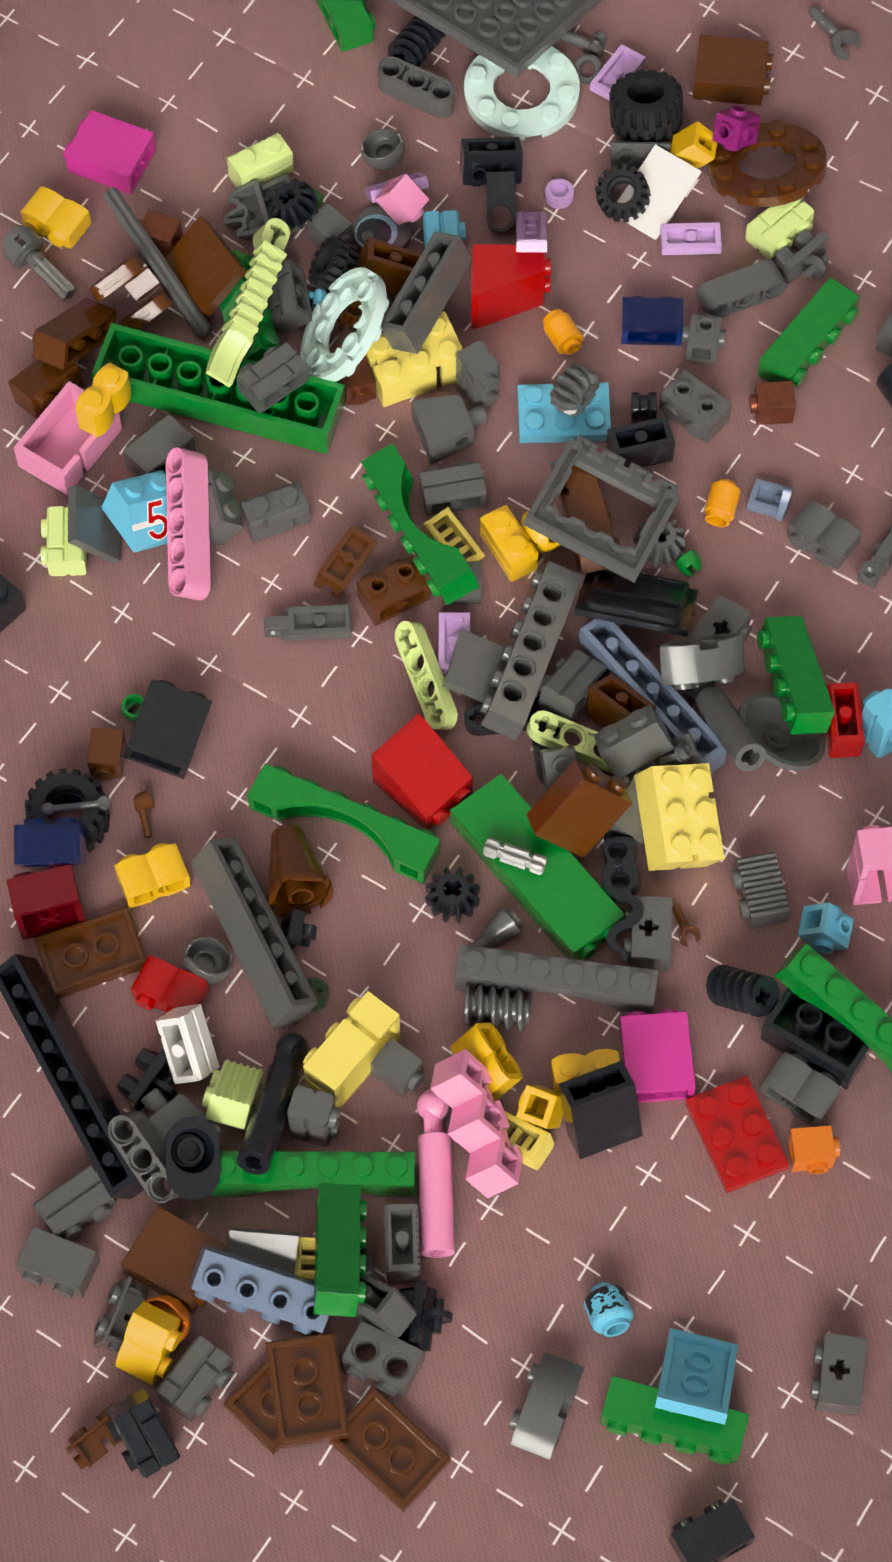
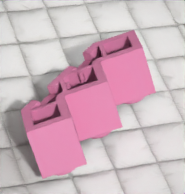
M464 1049L435 1064L430 1089L452 1108L448 1135L470 1153L465 1179L485 1197L490 1198L519 1184L523 1157L518 1145H511L505 1130L510 1127L500 1100L494 1101L488 1084L493 1081L488 1069Z

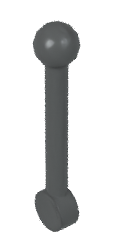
M101 796L96 801L59 805L47 802L42 806V812L45 815H52L55 811L92 807L107 810L110 808L111 802L107 796Z

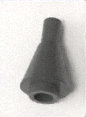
M500 907L482 931L481 936L469 946L487 948L521 933L518 927L522 922L511 909L505 912Z

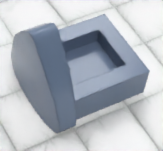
M756 478L747 504V510L783 521L791 503L794 487L789 485L782 486Z

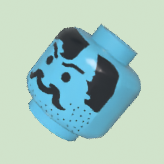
M608 1282L599 1283L591 1289V1293L585 1298L584 1308L591 1327L595 1332L604 1334L606 1337H613L627 1331L630 1326L629 1324L633 1320L634 1311L623 1287L610 1285Z

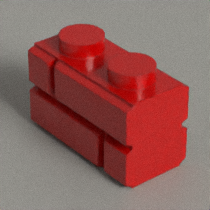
M859 683L827 684L826 687L835 710L826 733L828 755L831 758L861 756L865 737L864 729L862 728L863 719Z

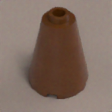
M283 824L271 835L268 903L270 907H275L276 913L286 916L293 908L305 911V915L311 914L310 908L319 904L320 908H323L329 903L333 896V886L302 828L293 824Z

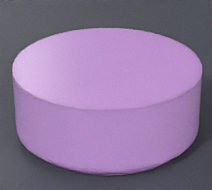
M562 178L549 181L545 187L544 197L546 203L556 209L568 207L574 199L573 185L568 180Z

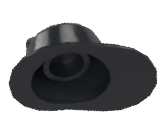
M194 1116L182 1118L173 1124L167 1133L165 1143L168 1184L176 1194L184 1199L199 1200L206 1198L217 1187L221 1172L218 1133L213 1125L204 1118Z

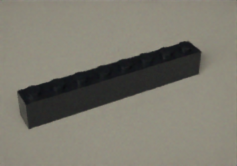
M14 954L0 965V992L110 1197L131 1200L142 1192L144 1188L108 1134L110 1121L121 1114L37 959ZM125 1124L126 1131L132 1136L127 1125Z

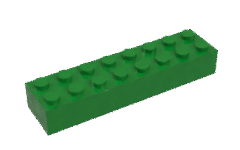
M111 323L93 368L92 379L94 380L97 372L108 363L127 371L131 386L129 402L328 454L345 405L344 384L309 375V381L264 412L258 413L239 392L237 386V375L240 369L248 363L255 364L258 361L243 358L233 385L227 387L206 374L212 349Z

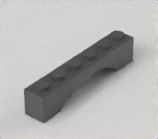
M460 944L455 972V990L465 991L466 984L469 983L471 992L475 991L478 984H482L485 994L489 992L491 986H495L496 992H503L505 987L509 991L522 989V991L549 992L591 1000L622 1012L642 1011L645 1014H653L658 970Z

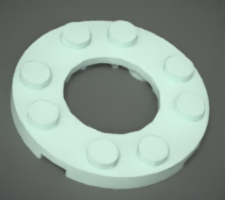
M551 46L528 67L529 70L532 68L538 70L548 80L550 92L546 100L539 106L530 109H514L500 102L493 91V85L497 77L503 74L505 70L478 55L470 64L465 75L464 96L467 110L479 126L498 137H520V141H525V137L542 135L543 138L549 136L566 125L577 109L580 83L575 67L562 52Z
M354 268L341 275L329 287L331 292L324 297L322 303L318 302L312 312V321L306 325L300 350V357L307 363L310 376L333 382L345 376H351L372 343L380 338L382 333L381 323L384 313L389 306V300L387 299L386 286L383 279L367 268ZM354 301H360L359 309L362 310V315L359 321L354 324V328L357 331L350 333L346 337L342 349L338 347L335 353H331L329 338L337 318L348 305Z

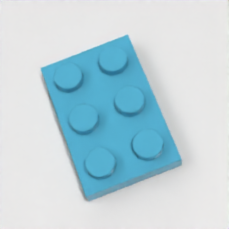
M608 382L599 383V388L595 392L596 396L592 399L591 405H588L585 411L579 413L576 417L561 413L551 404L550 392L554 388L553 384L517 385L519 443L569 442L570 438L576 441L579 435L593 442L606 441L607 429L611 428Z
M670 1328L655 1408L725 1425L738 1344Z

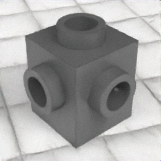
M692 313L691 324H684L682 343H687L685 360L709 364L716 363L718 348H724L726 330L721 329L722 317H716L707 313Z

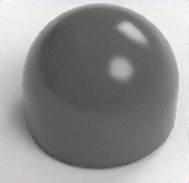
M591 54L580 56L574 65L579 81L590 84L604 66L600 58ZM589 63L595 64V73L591 77H584L582 75L583 66Z

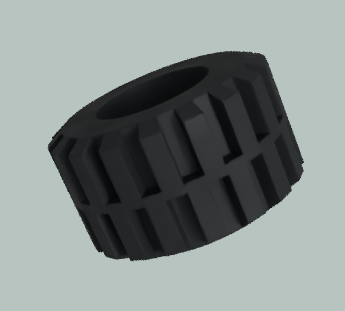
M650 69L649 71L637 70L636 73L630 72L625 74V77H620L616 80V84L612 85L611 92H609L610 124L614 133L621 135L622 140H630L631 142H662L664 139L669 140L673 137L672 134L680 131V126L683 124V90L681 84L676 82V78L667 76V73L662 71L656 72V70Z
M66 768L59 769L60 774L54 775L51 771L46 774L47 779L43 781L39 778L35 782L36 789L30 788L28 792L29 800H25V815L34 841L37 840L38 846L42 850L48 849L50 855L56 856L60 852L62 858H69L71 853H75L76 857L83 856V850L87 849L91 852L95 849V842L101 844L105 839L103 832L108 833L109 809L101 810L99 807L85 808L84 813L77 820L70 823H58L50 819L51 815H45L42 812V806L47 802L59 805L96 801L99 797L105 796V793L102 791L99 782H93L92 776L88 773L81 776L80 770L73 769L72 773H67Z

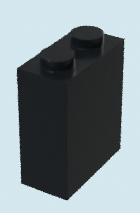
M152 679L123 757L184 779L212 701L206 699L199 692H186L176 688L169 681H156Z
M622 1060L559 1083L567 1134L580 1159L643 1136L635 1083Z

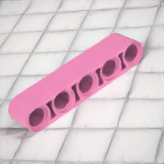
M176 447L168 453L166 458L169 591L177 597L202 601L208 596L211 587L208 462L206 456L202 453Z

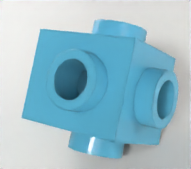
M830 902L804 906L798 936L812 945L814 950L819 953L831 954L833 951L848 949L854 919L844 913L841 907Z

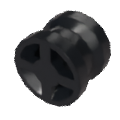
M631 392V423H637L641 419H656V392H649L647 395Z

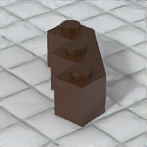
M557 461L550 462L551 471ZM573 466L571 469L573 471L558 496L561 499L563 516L567 518L573 516L585 522L586 528L594 532L602 531L613 537L615 543L621 545L619 538H614L609 521L611 517L608 501L603 500L598 484L599 478ZM574 552L576 566L582 574L607 569Z

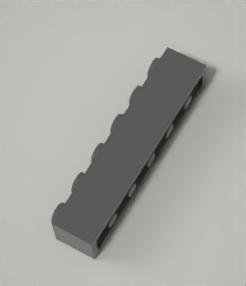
M236 838L209 840L191 861V864L272 1028L298 1024L315 1007L318 1001Z

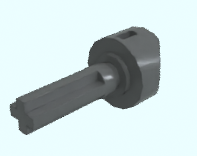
M23 225L16 226L3 239L5 258L15 268H21L28 264L63 301L71 298L76 288L40 252L44 245V240L32 228Z

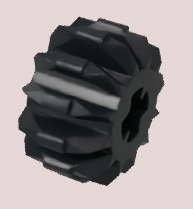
M295 178L290 184L284 181L281 188H274L275 195L268 197L269 206L267 207L272 218L283 220L288 225L290 231H293L296 226L303 229L305 222H312L311 215L318 213L317 205L319 201L318 196L305 181L300 182Z
M447 866L444 869V876L434 873L432 875L433 883L426 884L428 895L425 897L426 905L432 906V915L437 916L443 913L442 919L445 923L450 919V916H454L458 923L462 921V914L471 917L473 915L472 907H478L480 904V898L477 896L480 893V886L473 884L474 876L472 873L463 877V869L461 867L456 870V873H451Z

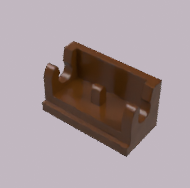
M351 525L319 570L313 585L319 589L328 585L333 589L332 596L338 597L341 591H344L378 542Z

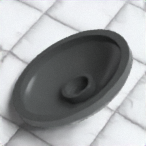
M755 693L748 696L742 702L738 712L764 747L766 752L764 761L781 769L803 771L813 768L822 759L826 748L823 733L790 734L787 722H784L781 717L779 698L775 697L774 693Z

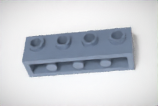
M202 1244L188 1283L190 1288L195 1290L194 1296L209 1302H214L215 1297L228 1301L227 1307L242 1313H247L248 1308L261 1312L260 1318L271 1323L279 1324L281 1319L293 1323L292 1328L304 1334L312 1335L313 1330L323 1333L329 1315L313 1314L314 1281Z

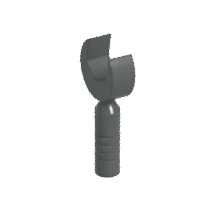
M817 6L809 11L812 19L829 36L833 37L831 51L835 57L841 60L849 59V52L841 47L845 44L851 43L860 49L861 39L857 33L851 30H841L838 32L837 26Z

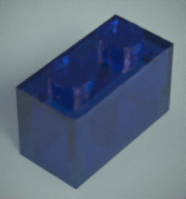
M623 297L621 344L681 346L683 336V299L673 297Z
M30 818L24 819V825H14V865L19 867H46L54 864L86 865V826L76 823V818H56V824H44L43 819Z

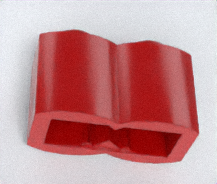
M149 955L130 990L135 998L134 1002L138 1006L149 1011L156 1008L164 1011V1015H166L173 1008L201 1004L202 1006L210 988L208 982L203 978Z

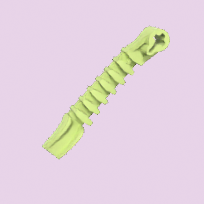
M279 218L270 219L253 235V254L255 257L250 260L249 265L251 268L245 274L247 280L240 287L242 293L235 299L237 305L230 311L231 319L223 325V333L216 341L207 364L206 374L227 387L233 385L238 368L253 343V336L259 329L257 326L263 319L262 313L268 306L267 300L273 293L271 289L278 280L276 276L283 267L281 263L287 256L284 249L290 237V230L288 225Z

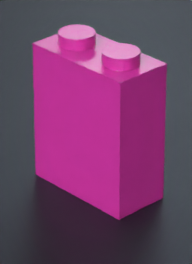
M90 110L86 119L80 121L73 141L68 142L65 147L64 158L66 159L68 172L132 194L156 152L154 132Z
M677 1009L661 1010L659 1014H645L642 1011H633L625 1016H620L619 1037L622 1061L635 1083L638 1103L683 1100L693 1097L696 1086L687 1012H679Z

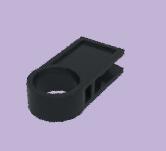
M515 171L486 172V221L489 227L497 232L507 231L515 223ZM499 205L508 208L512 214L511 223L503 229L493 226L489 218L491 211Z

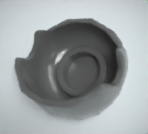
M379 128L369 133L365 140L360 143L361 155L364 161L375 170H388L396 167L404 156L405 146L403 138L399 132L396 133L391 129Z
M212 936L196 938L187 945L183 955L184 969L203 978L209 985L223 981L233 968V953L227 950L223 942Z

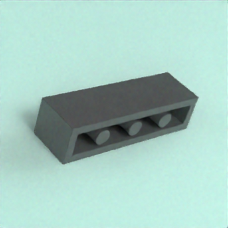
M436 231L433 233L381 323L382 332L392 349L414 354L419 353L472 260L460 236Z

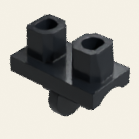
M143 1048L136 1058L135 1065L146 1073L140 1081L127 1073L117 1085L118 1092L129 1100L130 1107L134 1111L141 1112L145 1105L141 1102V1099L155 1088L168 1100H173L177 1096V1092L171 1087L174 1080L172 1074L169 1073L170 1067L163 1049L158 1054Z
M415 1281V1287L399 1290L417 1310V1315L403 1334L397 1338L423 1351H431L432 1334H441L442 1324L451 1323L453 1321V1313L444 1310L445 1300L443 1298H436V1289L428 1287L426 1281Z

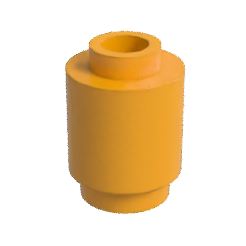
M556 309L545 316L542 322L544 332L557 352L567 355L576 353L582 346L584 336L568 313H564L562 309Z
M720 479L711 484L704 508L707 523L716 527H727L730 521L734 519L741 495V490L735 482L729 479Z

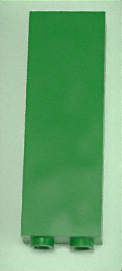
M500 774L450 810V823L563 955L568 959L586 961L596 953L597 947L606 941L607 933L611 927L625 919V914L570 851L534 834L526 815L531 810V807L507 779ZM494 838L500 840L502 845L508 843L530 851V855L533 856L535 853L545 856L547 864L542 875H537L529 872L530 868L526 867L523 870L503 863L499 857H496V859L486 857L483 854V848L487 839Z

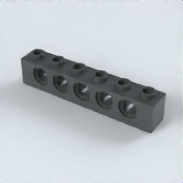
M549 560L543 571L537 569L530 584V587L535 588L533 595H526L520 611L525 613L523 620L519 618L516 620L510 636L515 637L513 645L507 643L500 661L505 662L503 670L498 668L491 681L490 686L495 688L493 695L487 694L481 706L480 712L485 713L481 726L516 741L526 723L583 575ZM515 671L522 673L524 676L517 674ZM505 696L512 698L514 701L508 700Z

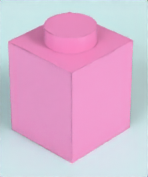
M407 174L392 178L375 198V201L397 225L409 221L413 223L423 215L424 210L422 208L429 201V198Z

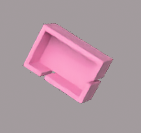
M70 381L14 446L17 463L20 468L67 496L68 488L78 484L84 477L83 469L88 471L122 430L119 413L114 415L111 427L100 437H95L80 429L75 405L78 397L84 390Z
M870 825L857 830L846 868L852 906L882 902L877 870H882L887 901L892 902V827L881 828L878 825Z

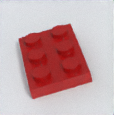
M747 1075L685 1100L686 1108L726 1194L789 1168L787 1158Z

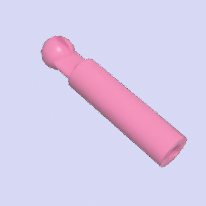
M431 1089L424 1091L417 1101L418 1114L424 1119V1133L418 1136L421 1255L429 1258H443L455 1254L451 1136L444 1133V1118L449 1112L450 1106L437 1097Z

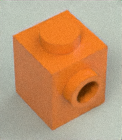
M831 1125L790 1129L787 1140L792 1172L808 1171L809 1174H822L827 1172L828 1169L833 1168L836 1157H840V1142L838 1136L833 1137Z

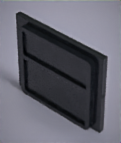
M608 569L586 573L583 586L579 591L580 595L574 615L687 636L691 619L694 615L698 590L689 588V583L685 581L640 573L635 583Z

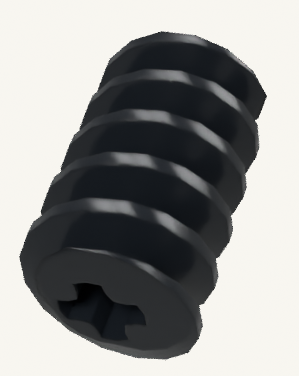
M415 16L389 44L388 56L397 57L419 67L446 34Z
M724 964L717 965L711 970L706 983L707 995L715 1005L755 1017L766 1016L772 1012L779 999L780 989L772 977Z

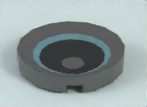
M376 205L361 212L354 221V242L360 251H362L368 237L407 249L411 243L412 226L410 221L397 225L380 205Z

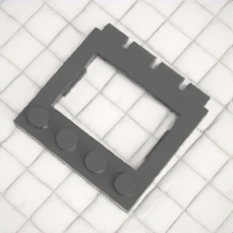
M579 435L576 441L570 438L525 517L523 525L635 583L681 495L676 493L679 486L662 477H659L657 482L652 481L654 473L633 462L629 468L623 466L626 458L607 448H604L601 454L596 452L599 444L582 435ZM573 466L656 508L638 537L640 540L635 549L631 546L623 547L615 543L613 537L602 531L594 532L586 528L585 522L573 516L567 518L559 514L557 508L552 506L554 499L557 495H560L569 479Z

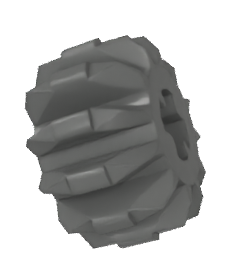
M576 362L571 364L570 367L564 369L561 375H558V380L553 384L554 388L550 392L551 404L558 411L569 416L576 417L579 413H583L596 396L595 392L599 388V376L587 366L585 367Z
M676 519L666 523L646 563L653 561L655 569L659 566V563H664L669 568L672 560L677 561L686 549L684 528H678ZM645 522L639 524L638 531L634 534L633 542L636 545L640 540L638 537L646 524Z

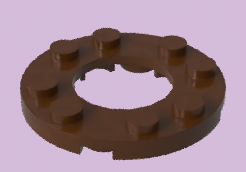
M781 120L760 123L755 144L740 148L739 151H729L723 148V144L717 143L715 159L708 163L709 178L712 186L723 197L729 195L736 198L738 204L751 207L780 206L808 195V189L815 184L820 185L827 171L826 150L816 135L802 127L786 124ZM763 146H771L773 149H776V146L782 147L785 153L794 154L796 158V163L790 171L773 178L749 176L741 171L739 161L746 158L747 152L752 149L753 152H756L757 148Z

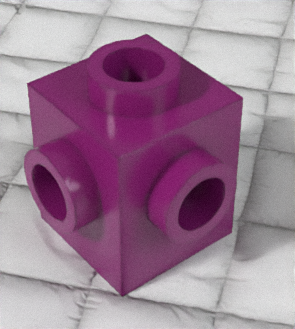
M737 105L717 112L713 123L714 134L712 141L723 144V148L729 151H739L740 148L755 144L761 115Z

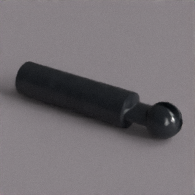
M288 1033L280 1037L276 1043V1054L273 1063L268 1067L237 1155L239 1167L248 1173L264 1174L270 1169L287 1118L291 1098L300 1079L299 1071L304 1058L308 1054L307 1041L297 1033Z

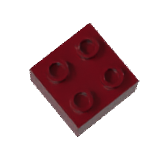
M54 864L43 871L35 873L21 872L13 878L6 879L13 914L22 940L34 938L85 921L81 898L71 864Z

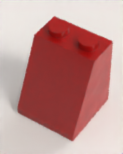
M473 244L471 329H478L544 305V293H550L551 258H545V252H516V245Z
M419 713L372 754L373 782L424 829L430 830L434 825L436 827L442 825L449 817L450 810L473 794V777Z

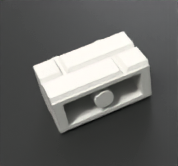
M201 1004L173 1008L166 1015L155 1020L159 1034L162 1037L161 1041L174 1084L203 1080L210 1073H213L214 1069L220 1068Z

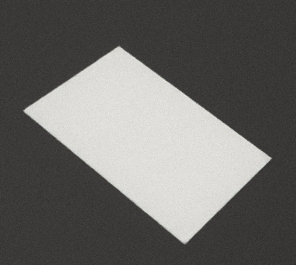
M655 144L638 172L641 171L644 174L651 191V196H649L650 204L649 206L645 205L646 211L644 214L641 212L637 214L638 219L634 220L633 217H630L629 222L626 223L656 240L660 235V225L668 223L702 171ZM631 185L627 186L617 203H626L631 200L634 195V188Z

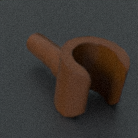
M146 790L135 795L133 801L134 808L141 819L144 838L152 837V832L146 810L155 806L149 792Z
M679 904L673 905L672 910L681 929L679 942L687 947L688 941L684 934L689 932L695 936V940L698 943L701 936L700 930L696 926L689 925Z

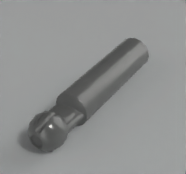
M714 681L693 683V688L685 689L686 694L694 699L698 712L735 765L745 772L759 768L766 757L765 749L724 691L717 687Z

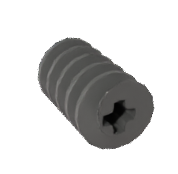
M467 983L463 1005L465 1023L470 1026L475 1017H477L478 1023H486L489 1018L497 1029L501 1020H503L505 1029L510 1031L514 1022H517L519 1032H524L527 1024L530 1022L533 991L530 992L527 1000H525L522 989H518L514 998H511L509 989L506 987L501 996H497L495 986H491L489 992L485 995L482 984H478L474 993H471L469 983Z

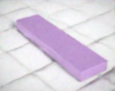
M516 212V252H547L546 213Z

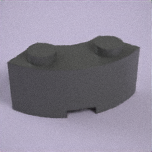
M710 634L694 639L670 640L660 646L662 685H674V689L685 690L693 688V683L715 681L716 683L733 682L734 676L745 672L743 634Z
M546 1352L540 1365L533 1363L526 1383L531 1384L524 1406L522 1411L515 1409L509 1425V1429L514 1431L510 1445L546 1459H551L576 1396L585 1367Z

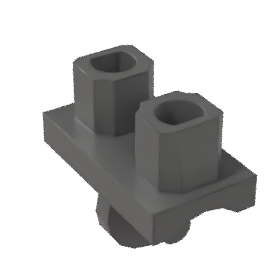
M804 229L795 238L794 245L799 249L797 253H794L787 246H784L776 253L775 263L783 270V278L788 285L801 274L806 279L811 275L817 279L826 275L827 269L825 264L829 259L825 255L824 243L828 241L829 237L824 232L815 236Z

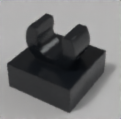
M294 908L281 921V929L292 950L297 945L308 947L310 939L315 940L317 933L315 925L304 924L305 911Z

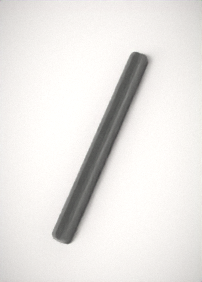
M113 187L103 194L104 200L169 293L197 337L203 338L212 331L210 324L117 188Z

